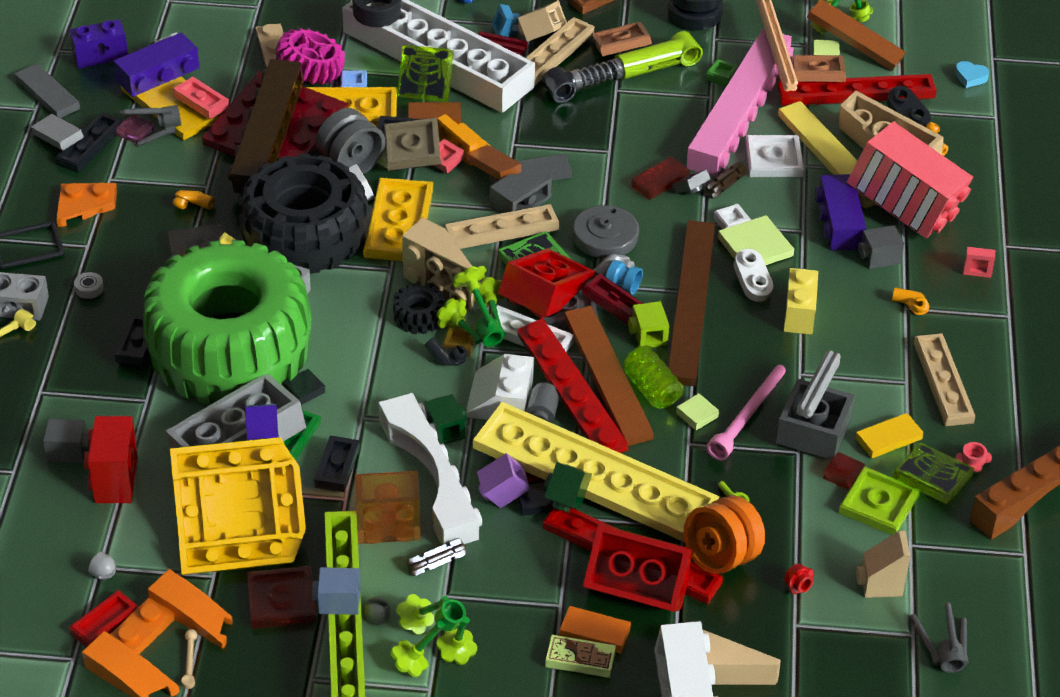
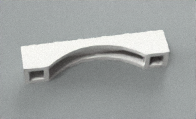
M413 393L379 402L380 424L389 442L414 455L427 467L435 480L438 494L432 507L433 530L440 544L448 546L449 541L460 538L464 544L479 540V526H482L480 512L477 508L473 509L467 487H462L459 482L460 478L456 466L450 465L445 445L439 444L434 424L428 423L423 403L418 404Z

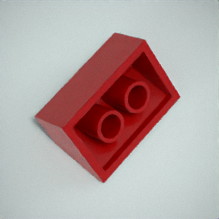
M598 524L583 587L676 612L682 608L689 580L692 549Z

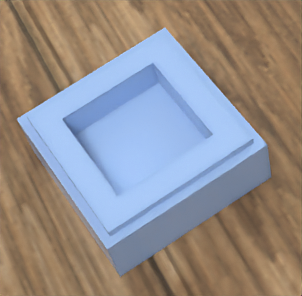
M341 71V87H367V71Z

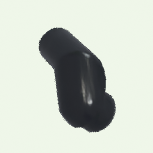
M435 336L424 344L428 352L442 366H458L466 360L467 350L461 345H457L456 348H444Z

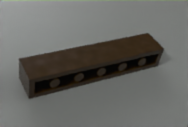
M270 59L267 70H263L261 87L257 88L255 92L254 107L249 109L248 124L243 126L241 144L237 145L235 149L234 164L230 165L228 169V180L232 181L234 193H243V188L252 174L258 173V168L268 162L271 164L277 161L304 82L301 62Z

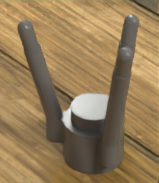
M178 105L162 108L124 109L119 112L121 116L157 115L159 126H165V129L136 143L137 146H142L164 135L176 133L175 127L182 126Z
M946 602L945 611L949 638L941 641L940 647L936 650L917 616L911 614L910 619L928 649L933 665H940L941 669L947 673L963 670L969 663L967 656V619L963 617L960 620L959 643L956 638L951 603Z

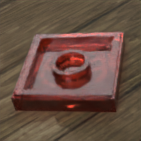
M311 566L247 572L252 629L316 622L315 601L312 600L313 582Z

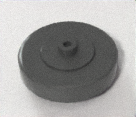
M599 205L585 209L576 216L572 226V238L575 245L582 252L593 257L606 258L610 254L625 255L634 249L638 242L639 225L636 218L628 211L616 206Z

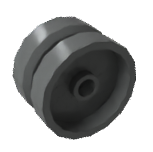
M343 108L333 113L324 121L318 130L315 145L319 155L332 158L333 162H341L349 168L357 164L361 172L365 174L381 158L385 148V136L361 112L353 108Z

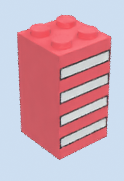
M893 121L867 142L846 183L927 239L933 232L939 233L947 221L952 222L960 211V208L957 206L959 202H963L969 195L971 188L968 186L973 176Z

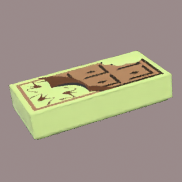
M552 635L545 667L610 678L616 645Z

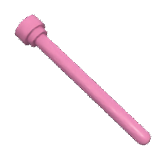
M777 365L725 432L715 434L707 443V451L713 458L721 461L727 459L733 451L734 438L785 374L786 369L783 365Z

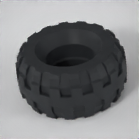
M299 154V156L294 157L284 156L278 158L277 161L271 164L268 162L258 168L257 174L254 173L250 176L243 188V196L239 198V219L243 240H246L247 246H252L254 243L262 244L268 248L269 253L278 251L286 257L287 262L309 269L310 274L320 273V270L326 268L333 269L341 265L342 260L350 259L360 247L362 239L366 237L368 230V203L364 186L357 176L350 172L349 167L341 162L335 163L329 157Z

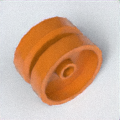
M730 495L695 508L687 516L684 524V542L687 548L692 549L691 558L695 564L706 572L720 574L754 560L761 553L765 544V529L761 516L751 503L742 497Z

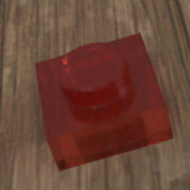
M837 452L824 470L823 479L850 490L865 463Z

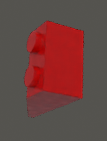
M547 248L507 262L498 294L506 297L509 303L518 306L522 305L530 309L533 315L545 318L559 312L594 276L595 271Z

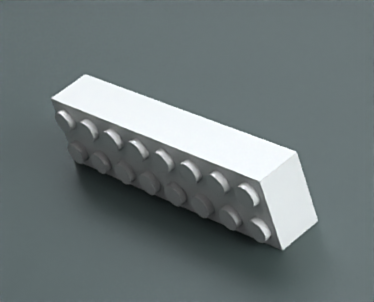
M401 0V16L396 22L384 27H369L356 21L353 16L352 1L342 7L344 33L409 66L411 62L421 65L420 67L438 64L437 70L425 74L438 72L437 78L440 79L442 67L443 78H445L444 84L501 113L534 88V62L409 0ZM373 2L367 4L366 6L382 7L388 4L382 2ZM405 47L413 48L415 51L422 52H416V55H411L409 60V56L404 54ZM446 51L448 52L447 59H442L440 65V58H436L435 53ZM415 58H424L421 59V62L426 59H434L435 62L423 64L417 62ZM426 67L425 69H422L421 71H422V72H426L429 67Z

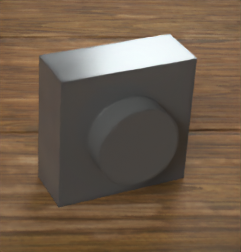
M706 169L691 173L674 182L672 186L676 194L687 191L688 195L702 190L701 184L709 181L711 178Z

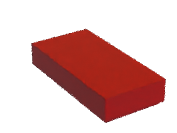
M118 590L69 626L70 634L87 648L103 631L111 634L139 606Z

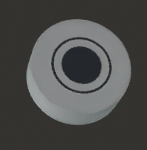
M82 273L74 280L75 292L81 298L92 299L98 297L104 290L103 279L97 273Z

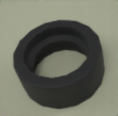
M352 0L353 16L356 21L365 26H388L396 22L401 16V0ZM373 2H382L388 4L382 7L366 6L367 4Z

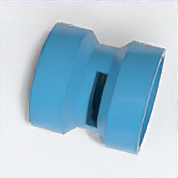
M615 259L608 268L606 278L620 288L622 287L630 295H634L640 286L643 270L636 266L629 268L624 262Z

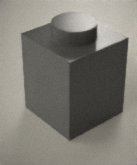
M895 225L863 230L862 240L858 243V252L860 258L865 260L869 269L901 264L904 242Z
M48 420L43 440L47 462H84L85 451H90L85 420Z

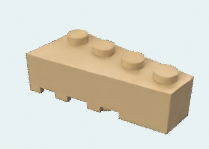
M858 91L851 94L840 105L839 128L863 149L870 139L894 121L942 155L943 136Z

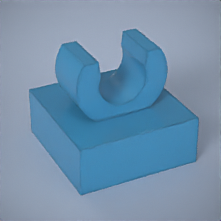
M499 4L491 24L495 34L507 37L510 34H518L519 31L514 23L519 22L518 17L521 15L512 13L509 5Z

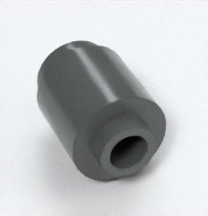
M549 383L537 384L530 391L525 412L553 423L559 402V395L555 386Z

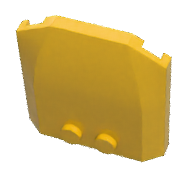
M281 437L170 449L182 575L294 563L306 531L300 467L288 451Z

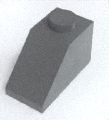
M509 174L490 186V208L501 214L537 207L551 198L552 177L549 175Z

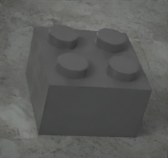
M797 379L779 418L776 444L834 460L851 421L855 395L827 387L812 417L806 419L804 416L797 414V405L810 382Z

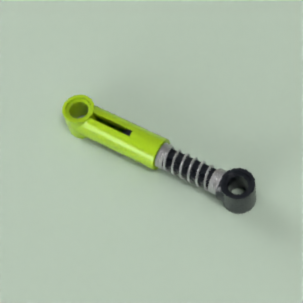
M681 31L676 33L671 40L616 55L614 59L608 60L607 63L595 64L594 67L590 65L588 69L583 67L581 70L565 71L561 67H553L544 74L542 83L556 102L565 103L573 98L576 91L581 90L582 86L586 88L587 84L593 86L594 82L599 84L601 80L603 82H606V79L612 81L613 77L625 80L681 63L686 67L695 65L702 58L703 49L689 32Z

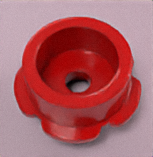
M795 564L790 567L784 577V582L790 588L789 591L792 594L807 592L813 585L814 571L802 564Z

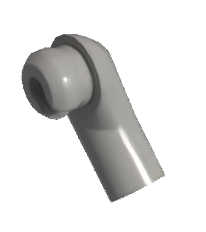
M610 254L594 269V275L597 276L600 273L606 277L608 268L615 259L624 262L629 268L635 266V264L626 255Z

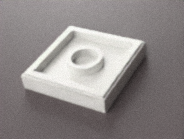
M746 135L745 145L749 177H803L804 167L799 135Z

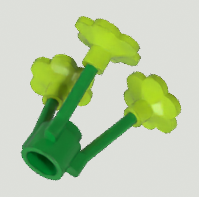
M472 266L464 272L456 274L453 285L454 287H468L470 293L474 294V302L478 303L483 315L476 324V331L465 322V315L467 313L465 309L466 301L462 298L457 300L451 298L445 303L444 307L438 310L437 318L439 320L437 325L442 329L449 326H461L472 336L476 344L482 342L484 346L492 347L499 344L505 335L496 307L497 301L505 298L498 294L502 280H495L493 277L484 278V273L487 271L485 266ZM486 306H490L492 317L490 316Z
M411 594L405 598V602L398 604L396 612L400 616V627L403 630H411L415 635L424 633L426 627L431 626L435 619V626L419 643L412 645L407 640H400L397 646L391 649V656L396 660L395 666L399 671L408 672L412 677H419L422 671H425L429 666L427 659L424 657V648L440 630L445 631V634L437 639L436 646L441 651L443 661H454L459 665H464L468 662L469 657L476 654L477 645L472 641L473 635L470 631L465 630V626L470 622V619L466 616V609L460 601L443 596L438 602L431 604L428 599H420L416 594Z

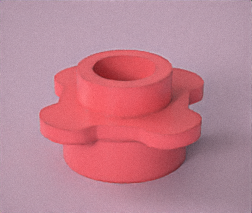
M969 442L964 445L962 453L956 454L955 460L957 463L971 468L972 472H980L985 463L991 462L992 456L981 443Z

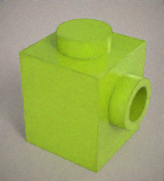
M661 301L633 305L632 317L628 318V327L630 334H635L639 349L668 346L669 322Z

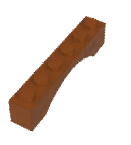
M1060 446L976 495L970 521L991 540L1013 527L1037 501L1060 485Z

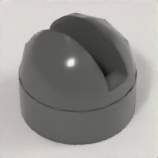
M380 596L368 599L364 606L365 620L372 625H381L387 622L390 617L388 602Z

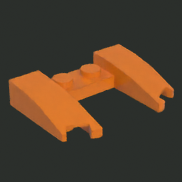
M168 569L148 588L149 598L111 634L103 631L82 651L85 669L131 697H149V694L163 688L168 691L171 697L180 692L179 686L139 655L174 620L189 629H194L197 634L222 649L226 646L227 637L220 634L223 622L230 625L233 622L232 616L208 595Z

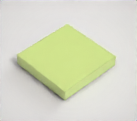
M767 215L718 231V239L734 259L738 252L743 249L757 251L762 256L765 265L794 255V248Z

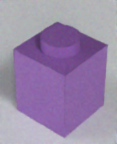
M507 453L477 471L480 481L478 486L480 494L486 501L491 500L499 508L504 507L530 490L524 467Z

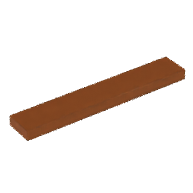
M592 305L566 311L564 319L571 334H574L577 347L608 412L628 442V446L653 440L654 432Z

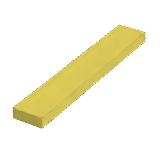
M801 101L779 108L778 116L796 135H799V139L833 175L852 173L857 160ZM857 190L860 204L865 209L877 205Z

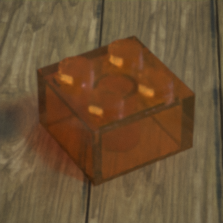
M418 471L355 474L358 544L421 540Z

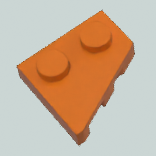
M116 183L61 184L56 218L58 227L66 226V220L80 215L82 220L93 217L97 213L114 210L117 198Z

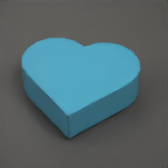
M961 61L956 65L955 75L965 88L987 82L989 69L983 65H974L968 61Z

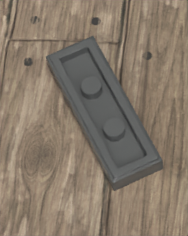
M36 63L15 73L16 81L55 116L62 118L80 109L79 101L39 64Z
M566 154L518 161L521 163L522 170L519 174L549 175L552 177V181L572 178V169ZM488 174L492 185L496 181H499L498 179Z

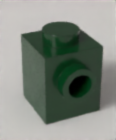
M453 394L424 402L427 421L429 424H434L439 444L446 445L465 439L466 412L462 404H457Z
M556 462L553 473L550 472L545 480L544 490H546L544 497L553 500L552 506L560 510L569 512L571 507L580 509L592 473L565 463Z

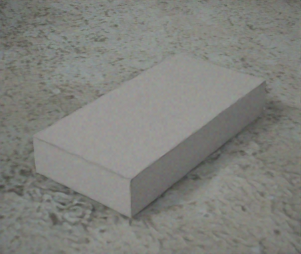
M54 114L31 126L34 135L61 150H65L84 137L81 129Z

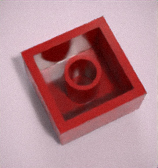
M95 416L93 429H88L87 441L90 451H85L84 469L90 471L87 478L88 491H93L95 503H132L138 465L133 417Z

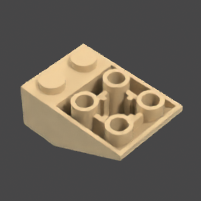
M422 217L402 235L403 277L415 284L416 282H421V286L429 283L431 288L434 286L438 287V292L442 291L443 297L447 300L451 298L455 300L459 298L466 301L465 309L472 312L474 310V294L470 293L468 287H454L453 285L454 276L464 272L467 268L472 267V265L445 228Z

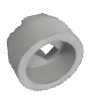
M99 552L92 559L88 572L97 579H110L116 572L115 561L106 553Z

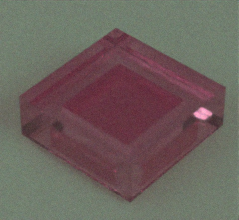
M136 115L129 116L116 128V133L119 137L137 143L154 130L153 122Z

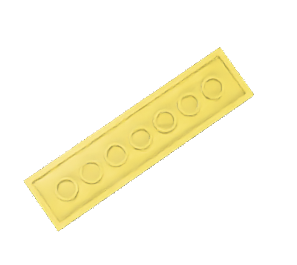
M504 402L500 403L473 439L474 449L496 459L507 453L524 467L525 472L543 480H546L550 472L553 473L556 462L565 463L590 472L592 477L584 498L683 542L684 524L687 516L695 508L710 504L719 499V496Z

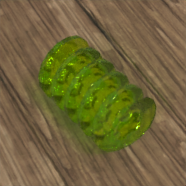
M640 346L626 357L623 365L624 372L653 407L665 408L674 404L684 392L683 384L678 382V378L666 367L663 360L659 359L658 354L652 352L650 346Z

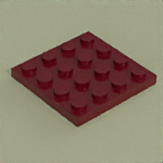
M259 70L232 101L229 108L221 114L203 135V145L235 157L236 146L240 145L242 141L243 126L248 124L249 109L254 107L256 89L260 88L262 84L261 76L263 71ZM302 86L278 158L284 156L294 157L299 156V154H310V156H313L317 151L315 139L318 130L333 113L343 108H349L348 103Z

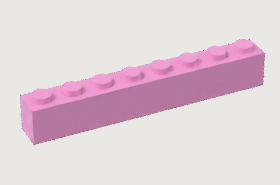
M764 28L688 147L686 169L696 172L707 169L709 176L717 177L721 169L727 167L731 152H736L740 137H745L750 121L754 122L759 106L763 107L768 91H773L776 78L780 76ZM782 34L791 59L794 48L790 47L792 36Z

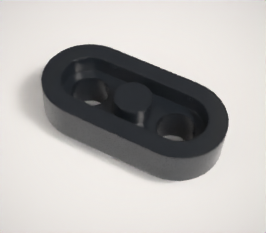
M896 86L890 90L887 97V106L926 127L927 123L931 120V115L916 95L905 86ZM914 114L920 115L921 118L915 117Z

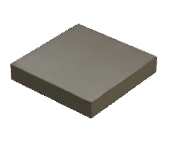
M437 118L384 124L388 171L441 164Z

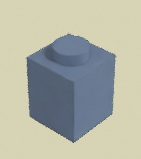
M320 567L319 581H313L312 600L318 601L319 614L359 615L360 568Z

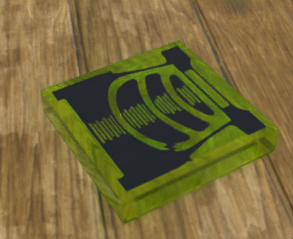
M403 45L397 97L448 102L454 50Z
M920 443L895 468L892 478L947 504L970 480L975 468Z

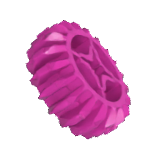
M298 27L297 30L290 29L288 32L283 33L276 46L275 60L301 62L304 81L310 82L311 85L318 83L323 86L324 83L331 84L333 80H337L338 76H340L345 65V52L341 50L342 46L335 44L336 40L329 39L327 34L323 35L318 30L314 32L309 28L303 30Z

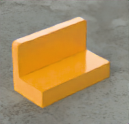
M446 114L438 117L439 140L446 139L464 150L465 158L463 161L471 166L472 164L467 162V153L488 143L466 124H457Z

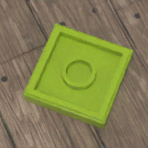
M864 466L840 504L838 513L893 535L899 531L918 499L920 488Z

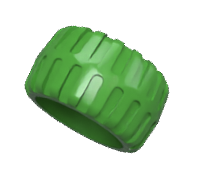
M220 240L208 242L207 247L199 248L198 245L187 248L182 256L179 254L173 255L166 261L165 267L161 266L155 271L151 282L148 283L144 295L143 332L152 365L164 384L170 389L176 388L178 395L183 398L191 399L194 397L201 404L211 405L267 373L282 385L287 379L291 381L298 374V370L303 368L307 360L312 316L305 283L295 265L287 262L286 257L278 251L269 253L268 248L262 244L254 243L252 246H247L242 240H232V244H221ZM225 313H245L235 318H210L211 316Z

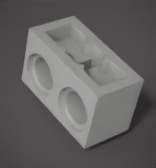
M0 272V317L14 318L16 312L23 309L34 315L33 320H41L49 298L46 277Z

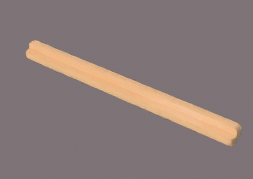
M756 0L783 88L787 92L790 90L796 91L798 81L772 1Z

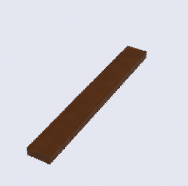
M688 220L667 373V383L696 386L715 223Z

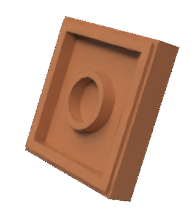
M641 22L592 34L593 42L602 56L652 44L651 37Z
M842 55L792 56V65L797 81L846 82L844 56Z

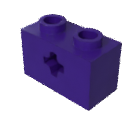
M120 19L69 29L72 53L78 69L114 62V60L128 55L126 34Z

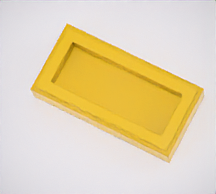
M908 413L856 432V440L871 459L923 438V431Z

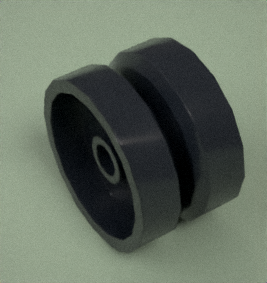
M669 0L668 2L670 20L684 29L705 30L714 27L722 18L723 0Z

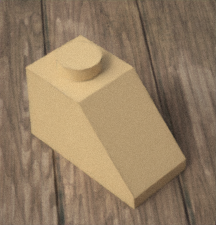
M559 0L518 17L519 31L523 37L525 36L527 41L555 32L567 23Z
M905 531L896 532L863 553L862 564L856 568V580L858 585L863 586L865 598L903 596L911 556Z

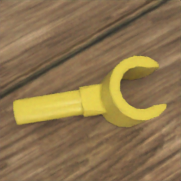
M23 309L18 310L14 315V320L0 329V337L18 327L26 331L32 330L36 326V321L32 319L34 315Z

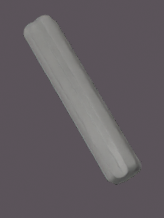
M830 350L825 353L797 405V414L799 416H804L806 419L812 417L840 364L841 356L838 352L834 353Z

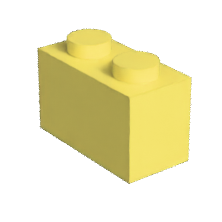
M790 268L784 332L813 334L819 271Z

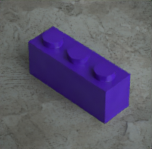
M182 32L114 60L116 81L132 97L199 69L198 48Z
M851 174L821 175L820 185L815 187V201L820 203L819 219L824 221L823 237L824 240L828 239L830 251L858 250V243L862 240L863 230H866L858 192L846 183Z

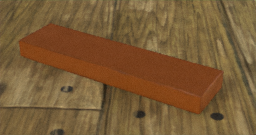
M819 0L808 13V19L890 71L894 70L906 54L901 48L824 0Z

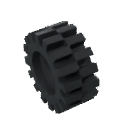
M416 282L414 287L409 283L406 284V289L403 287L399 288V293L396 292L393 299L394 321L397 322V326L399 328L403 326V331L405 332L412 329V334H417L418 330H422V334H426L427 329H430L432 332L435 331L439 320L437 312L445 306V297H443L442 291L438 292V287L436 286L431 288L429 283L421 286V282ZM417 306L426 307V309L415 310L411 308Z

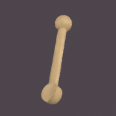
M189 629L185 632V639L187 640L186 672L181 679L182 686L185 689H191L195 686L192 666L194 641L198 635L194 629Z

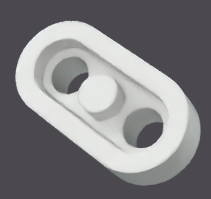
M753 249L739 251L734 261V270L745 295L756 302L765 301L772 292L773 281L762 256Z

